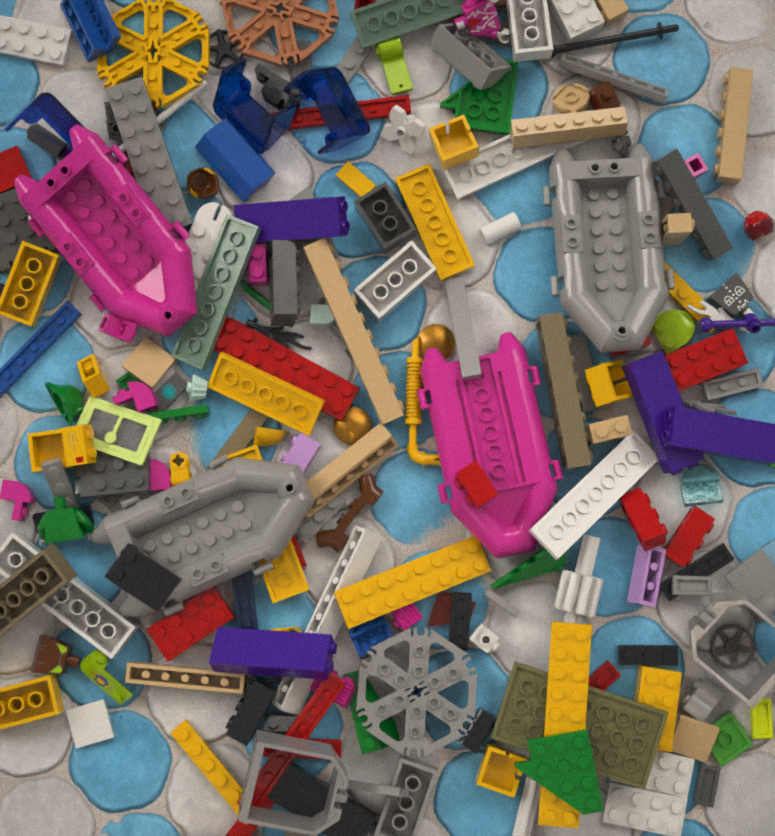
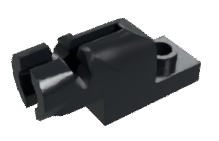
M258 64L255 67L256 79L264 85L261 89L264 101L279 111L283 109L285 115L293 118L301 104L290 93V83L263 65Z

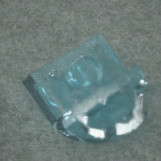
M699 464L684 472L680 482L684 507L723 503L724 497L720 485L721 477L717 471L708 468L706 464Z

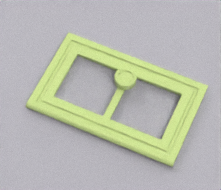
M89 396L77 425L91 424L94 431V447L97 451L143 466L162 420Z

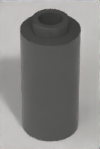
M38 123L32 124L28 128L27 138L50 155L61 160L67 154L69 144Z

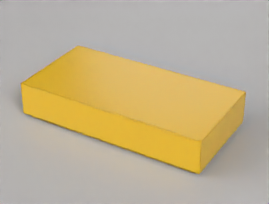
M349 161L336 173V177L359 197L376 188V185Z

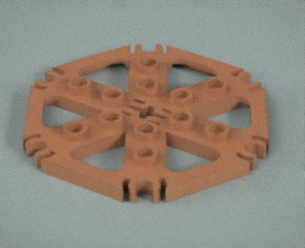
M221 0L231 44L234 45L239 42L241 45L237 47V50L242 55L282 67V60L284 61V66L288 67L287 62L290 59L294 60L295 66L298 65L297 57L300 59V64L303 63L333 38L335 29L331 28L330 25L338 26L339 16L335 0H327L329 7L327 13L302 6L307 0ZM283 6V10L278 13L276 8ZM234 7H241L259 13L239 30L234 27L232 9ZM293 24L317 32L319 38L307 49H298ZM274 28L279 48L278 54L271 56L256 51L254 44Z

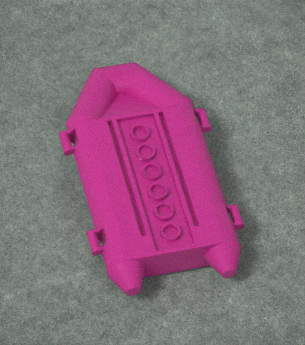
M77 124L69 130L73 151L41 180L36 181L23 174L14 180L18 202L32 218L28 221L31 228L40 238L44 235L47 236L93 292L89 298L100 312L106 309L113 316L170 337L198 312L191 248L185 242L190 237V234L179 221L172 225L124 167V164L129 159L117 144L109 148L97 133ZM112 152H113V153L115 154V156L120 160V162H118V161L115 159V157L112 155ZM174 228H175L176 231L180 234V236L182 237V239H180V237L176 234V232L174 231Z
M512 332L501 334L496 353L478 356L482 373L481 378L462 380L459 360L448 362L437 348L427 349L420 370L424 389L417 390L421 410L429 409L445 482L437 485L441 504L449 503L451 513L496 559L535 551L538 541L529 530L550 511L558 490L556 480L563 479L559 459L551 461L534 389V386L541 385L538 366L529 367L526 350ZM530 370L532 374L533 383H530L528 376V372ZM425 393H429L431 404H427ZM475 460H477L498 492L495 498L478 509H475L474 506L472 508L469 507L464 499L466 494L463 490L459 491L453 482L455 481V474ZM551 464L553 466L555 477L551 476L549 465ZM446 487H450L451 499H448Z

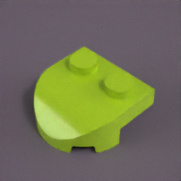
M674 309L660 314L652 330L666 354H669L691 341L695 332V323L687 312Z

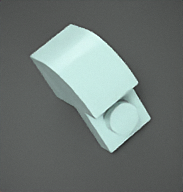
M311 304V326L327 327L336 323L328 304Z

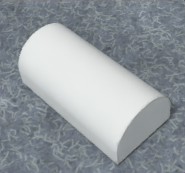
M512 212L479 228V231L486 245L489 246L520 231L521 224L517 215Z

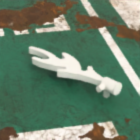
M700 301L699 304L705 310H699L692 305H687V308L700 315H707L712 321L734 320L722 307L718 308V312L713 306L704 301ZM738 327L743 332H750L746 327Z

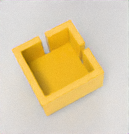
M465 115L448 120L449 133L447 134L445 122L429 128V138L443 170L479 157V146L471 132Z
M623 360L602 363L585 370L586 381L590 386L592 400L596 407L614 404L633 397L627 381L616 385L612 383L625 378L622 369L624 365Z
M61 429L28 433L32 472L43 473L41 462L61 457L66 470L74 469V466L66 467Z
M487 743L476 775V785L514 798L520 782L518 776H522L523 773L515 768L514 762L527 760L526 757L510 750L506 753L504 748Z

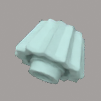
M192 375L191 382H187L186 393H189V401L205 399L207 380Z

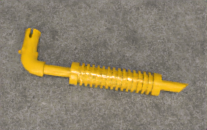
M418 336L412 342L411 357H407L406 364H408L406 365L408 368L406 369V375H408L406 376V379H408L406 383L408 384H406L407 391L405 392L407 394L405 396L407 398L405 399V402H407L405 403L407 406L405 407V413H407L405 414V417H407L405 418V425H409L407 453L413 462L422 465V467L424 465L441 466L440 460H434L439 459L438 454L418 451V444H416L417 425H422V415H420L422 411H420L417 390L423 389L421 388L423 387V384H421L423 381L420 370L424 359L419 357L420 336Z

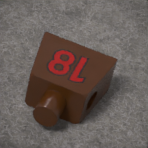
M606 81L589 90L590 104L593 110L620 107V101L610 81Z

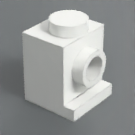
M479 623L469 636V639L486 653L489 651L494 652L500 644L498 642L499 637L482 623ZM484 636L489 637L488 643H483L482 638Z

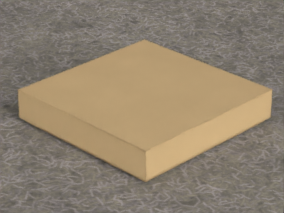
M145 337L122 364V368L153 389L176 362V358L171 357L169 353Z
M680 715L674 730L672 752L706 763L719 733V727Z

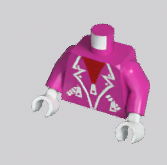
M466 0L461 5L463 16L454 20L457 30L467 27L472 36L492 39L499 38L500 42L504 44L510 41V37L504 36L509 35L510 30L507 28L503 29L502 32L499 30L501 26L494 4L498 0Z

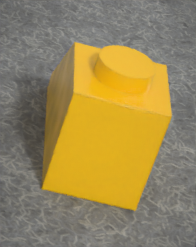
M94 353L77 362L82 382L93 398L104 395L107 391L111 390Z

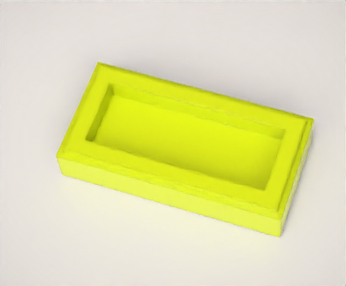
M762 698L754 708L750 706L752 738L773 739L771 698Z

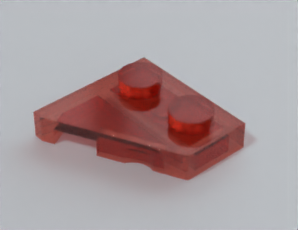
M445 591L438 592L427 626L450 624L452 594ZM473 601L471 602V615H470V619H471V616H472V613H473V610H474V607H475V604H476V602H473Z

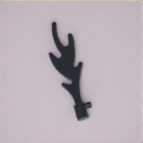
M254 318L253 321L249 319L246 321V327L255 328L268 338V333H271L276 342L289 348L286 344L288 341L298 348L304 350L312 349V347L304 346L294 340V338L303 339L304 335L294 332H280L284 329V326L267 327L256 324L257 318Z

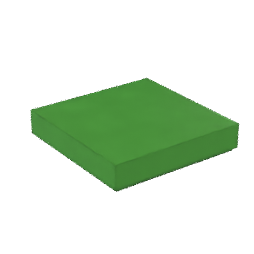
M731 711L726 712L710 723L719 727V733L712 747L711 754L721 767L753 745Z

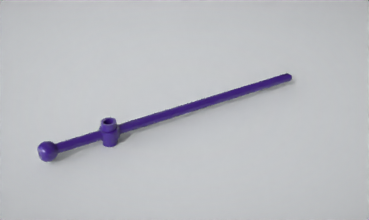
M753 313L746 314L744 320L712 321L710 318L704 317L699 321V329L702 332H709L712 328L746 327L748 331L755 334L761 330V327L775 326V319H759Z

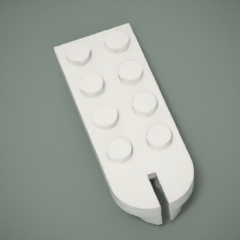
M210 202L200 207L189 231L190 237L185 241L191 248L195 292L226 214L233 216L228 208L215 202ZM220 210L218 217L215 221L214 217L216 215V212Z

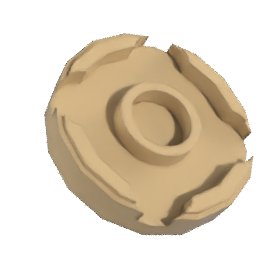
M577 83L571 84L572 86H561L553 94L555 110L560 114L586 110L590 104L588 89Z

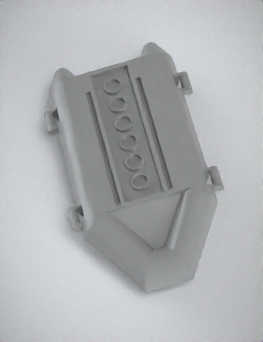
M642 144L632 145L627 158L575 161L567 148L557 149L549 167L550 186L542 187L544 206H552L558 276L550 277L551 296H560V305L600 352L640 350L668 300V290L675 289L673 270H666L658 202V200L665 199V191L662 186L663 181L661 179L656 180L652 164L654 160ZM550 191L554 193V199L552 201ZM558 281H560L562 284V290L560 292L558 287Z
M226 454L210 461L209 466L211 469L144 500L137 494L120 502L123 509L102 519L91 533L92 541L95 544L112 545L117 558L128 543L134 544L181 578L179 584L160 609V611L163 610L167 617L185 609L182 601L252 569L255 576L274 569L272 560L281 556L315 502L300 465L241 457L229 460ZM224 463L226 464V465H224V466H222V467H220V468H218V469H215L216 467H218V466H220V465H222V464H224ZM137 503L136 506L131 507V508H129V509L127 508V507H129V506L134 505V504ZM264 560H266V561L268 562V563H266V564H264V565H262V566L256 568V564H258V563H260V562H262V561H264ZM130 594L119 605L121 614L126 617H147L157 612ZM175 600L176 602H178L177 604L167 608V604Z

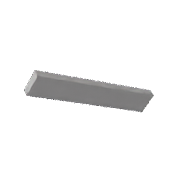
M462 276L445 279L462 380L481 378L482 373L464 278Z

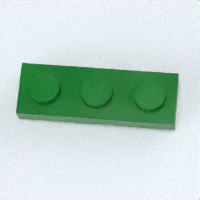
M208 405L151 412L149 414L152 417L161 419V424H167V420L175 419V422L187 421V417H194V419L206 418L205 415L210 414V408Z

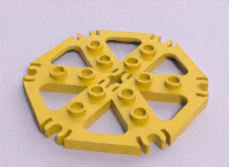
M137 0L111 15L121 35L117 45L132 53L110 66L107 65V54L98 58L97 74L101 81L108 79L103 85L105 88L121 84L143 71V80L152 103H156L157 109H160L161 106L164 109L186 94L199 88L200 84H203V80L199 78V75L204 74L208 76L207 70L210 71V30L206 23L199 25L204 21L200 13L174 0H156L155 2L147 0L148 3H146V0ZM172 10L187 18V21L164 34V14L166 11ZM138 12H144V36L123 26V21ZM194 40L202 42V59L200 62H195L175 51ZM155 47L157 52H155L153 59L150 52H152ZM164 69L186 79V86L171 95H165L163 93Z

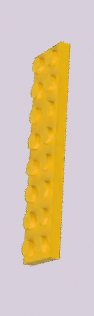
M257 444L227 455L229 460L237 457L263 460ZM291 538L281 556L272 560L274 569L262 574L273 604L310 590ZM264 560V561L258 563V564H259V567L262 566V565H264V564H266V563H268V562H267L266 560Z
M472 536L333 593L347 629H350L490 572L491 568L479 540Z

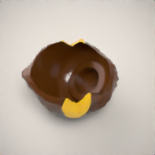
M199 167L189 172L187 175V190L192 196L197 199H210L218 194L219 182L213 171L208 168Z

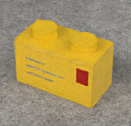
M91 424L61 428L66 467L97 463V450L94 447V431Z

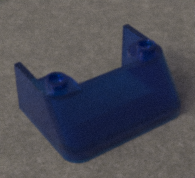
M243 58L222 69L213 102V109L221 120L228 118L259 154H263L289 129L297 106L293 104L272 116L250 96L251 82L243 75L247 60Z
M328 67L303 71L284 87L285 90L298 89L303 99L308 101L314 100L330 130V133L325 136L326 145L317 151L319 155L338 151L363 138L370 132V126L345 77L338 68Z
M43 92L24 106L3 128L8 132L21 119L27 124H35L43 118L70 145L63 153L64 159L73 151L69 130L77 124L82 127L84 126L54 95Z

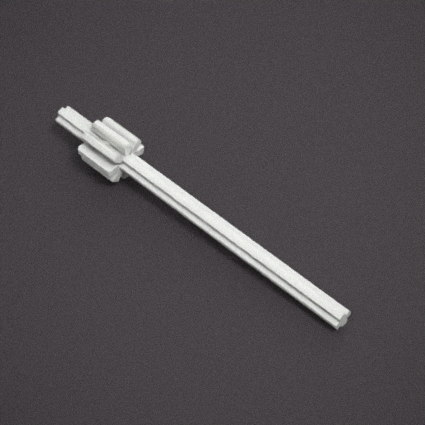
M583 534L575 572L569 570L562 571L554 607L565 611L563 622L581 623L582 616L593 618L596 614L603 580L593 577L592 574L601 538ZM527 775L512 836H531L540 798V784Z

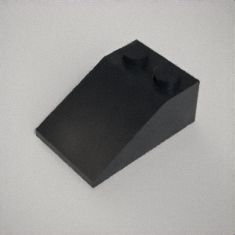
M130 543L126 545L104 576L157 612L160 611L181 581V578L136 545Z

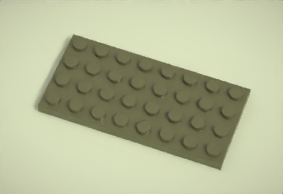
M514 661L491 734L492 739L529 751L527 739L544 736L547 671ZM588 685L585 728L588 730L596 774L645 790L669 712Z

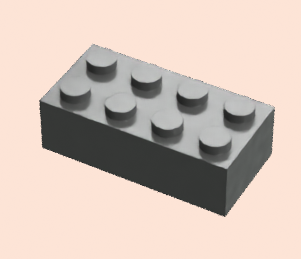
M272 240L269 251L270 326H293L295 320H298V314L301 312V303L297 302L298 296H300V284H297L300 267L296 266L297 259H299V248H296V241Z

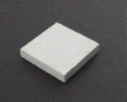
M105 699L66 710L76 748L115 737Z

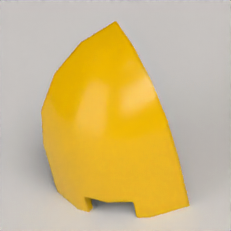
M256 426L253 445L269 447L278 444L283 439L286 431Z

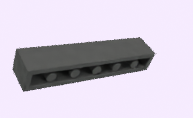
M678 149L671 150L653 161V170L663 181L662 186L664 190L671 195L673 206L680 213H691V219L695 221V229L690 235L694 242L700 246V253L703 258L715 260L731 250L733 246Z

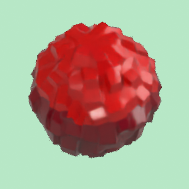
M754 211L745 218L744 233L752 241L764 235L766 236L773 232L774 220L763 211Z

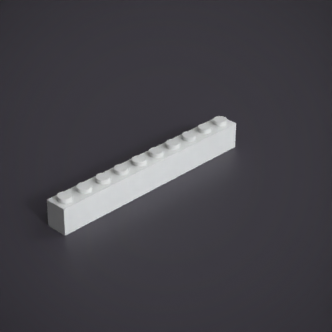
M357 525L354 526L304 633L331 634L335 640L344 619L333 592L363 580L382 537ZM283 677L271 703L282 711L299 715L311 691L310 687L314 679Z

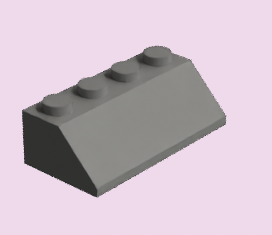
M454 22L438 25L429 43L436 53L446 58L450 65L455 66L462 76L468 78L473 83V86L480 90L491 88L512 68L509 63L478 36H472L467 27L457 30Z

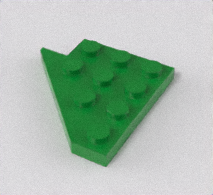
M504 59L512 68L491 88L480 90L469 81L442 101L440 108L455 110V118L465 115L471 131L509 135L518 62Z
M587 728L527 739L531 760L514 762L515 768L583 815L604 811Z

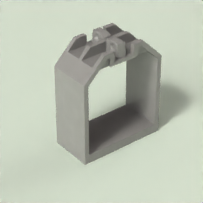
M743 591L713 593L708 599L709 605L706 607L701 604L697 608L699 616L694 615L689 620L693 659L749 706L754 708L775 685V656L745 688L698 650L696 643L730 605L746 604L774 628L775 617Z
M256 730L239 803V822L312 836L318 835L338 822L342 813L340 805L347 801L348 794L346 790L349 779L346 767L332 745ZM264 747L332 761L334 769L324 810L313 817L251 806Z

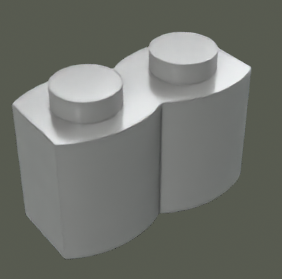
M702 676L693 682L692 691L689 694L686 693L681 698L680 702L682 704L680 708L694 719L704 722L725 691L707 677Z

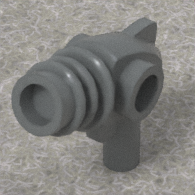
M627 129L624 136H615V139L612 140L614 151H618L619 156L623 158L629 153L628 147L632 146L630 136H626L628 134Z

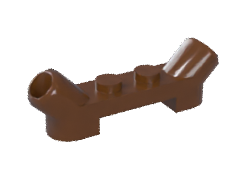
M367 474L359 477L360 498L358 500L356 498L353 499L348 506L350 511L347 515L342 514L336 523L339 525L336 529L322 530L316 533L318 547H331L337 553L349 538L344 534V531L366 502L373 507L384 492L377 486L375 475Z

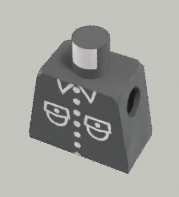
M737 272L706 299L716 309L722 307L731 318L737 313L743 318L748 313L754 314L747 305L754 297Z

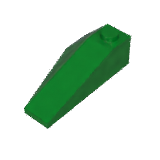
M542 548L490 584V587L495 589L547 574L554 570L559 572L566 567L564 563L568 559L564 553L555 560L545 548Z
M359 670L343 674V677L347 676L354 680V685L358 687ZM367 678L365 698L367 702L373 703L380 698ZM356 691L350 707L361 753L366 754L388 747L389 745L365 730L372 725L371 723L367 726H362V723L367 721V716L362 715L358 717L357 715L360 711H364V708L356 711ZM391 716L381 721L379 725L380 730L394 740L400 741L393 717Z

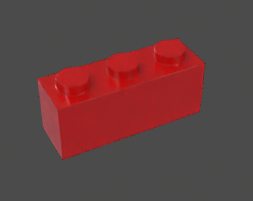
M641 488L623 494L619 498L620 507L644 552L665 544L666 535L668 534L667 528L664 523L660 524L658 512L650 506L651 501L648 494H644Z
M691 506L664 548L666 549L665 558L678 567L688 566L693 560L692 554L695 549L699 550L704 543L702 539L705 534H709L712 531L715 518L697 506Z

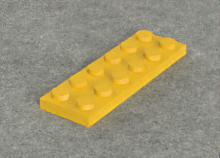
M430 164L396 177L395 182L432 264L437 268L436 274L439 280L443 281L475 267Z
M224 352L219 354L207 385L208 388L308 436L312 434L325 403L324 399Z

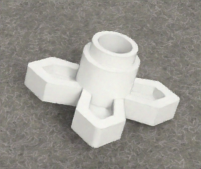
M395 105L389 114L392 124L384 126L381 137L389 142L399 139L402 150L412 155L418 146L415 137L421 136L424 133L427 124L414 115H406L403 108Z

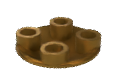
M432 324L420 332L419 352L423 357L425 351L431 348H437L445 359L453 353L455 338L451 330L446 326Z
M349 407L343 420L340 422L334 419L333 429L337 438L349 445H353L371 431L372 426L368 414L358 407Z

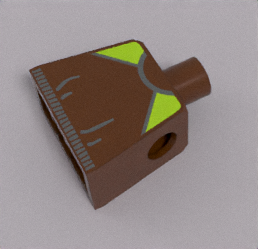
M42 634L39 636L30 672L64 674L67 672L68 666L78 668L81 657L72 655L73 645L48 634Z

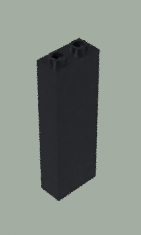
M291 761L267 795V798L292 814L313 817L325 808L329 784ZM347 797L346 803H341L340 805L342 809L340 820L322 831V833L326 836H366L368 832L372 833L377 825L376 815Z

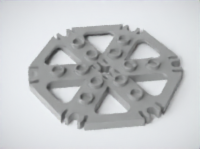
M410 627L371 647L376 654L374 655L372 651H367L366 653L371 656V660L369 662L361 660L362 664L367 665V668L359 664L356 711L364 708V711H360L357 715L358 717L362 715L367 716V721L362 723V726H367L371 723L372 725L365 730L403 756L405 747H407L406 756H410L411 749H416L417 757L421 756V748H423L422 757L464 736L459 733L458 729L467 733L468 730L463 727V723L468 721L473 724L472 719L468 718L467 715L475 719L477 672L469 675V672L475 671L476 667L467 668L466 663L471 660V657H467L462 660V657L468 655V653L431 628L428 637L427 628H424L423 635H418L417 627H414L413 636H411ZM401 641L409 643L408 673L384 656V651L387 648ZM432 643H438L453 653V662L428 674L429 650ZM373 674L395 688L396 691L373 703H369L365 698L367 677ZM464 680L468 683L467 706L461 709L439 695L438 692ZM414 686H416L417 688H423L426 686V688L422 689V691L420 692L421 696H407L414 691ZM406 709L404 738L401 741H396L381 731L379 725L381 721ZM426 710L450 726V733L433 743H428L425 740Z

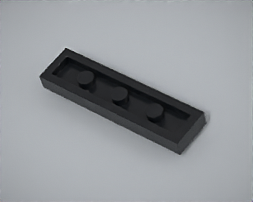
M721 543L673 575L708 577L733 561L734 558L725 544ZM672 576L662 581L659 586L668 601L679 596L671 595Z

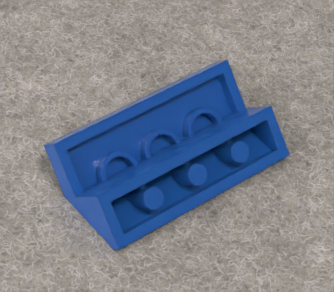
M62 0L60 6L87 62H92L116 48L121 35L104 0Z
M228 118L223 119L206 132L195 146L198 152L242 202L248 201L257 188L266 186L275 174L273 169Z

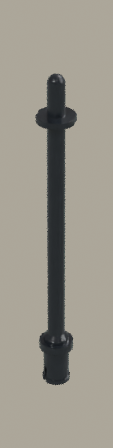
M658 22L656 28L559 46L553 45L551 58H554L557 53L655 35L659 39H663V34L677 32L679 25L662 26L661 22Z

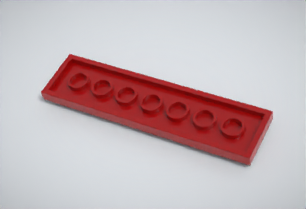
M227 315L213 352L217 354L221 352L227 353L324 399L325 403L321 411L340 422L343 420L360 387L258 331L246 327L245 324Z

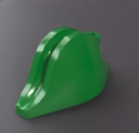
M45 383V387L69 426L73 425V417L81 414L83 411L81 392L72 385Z

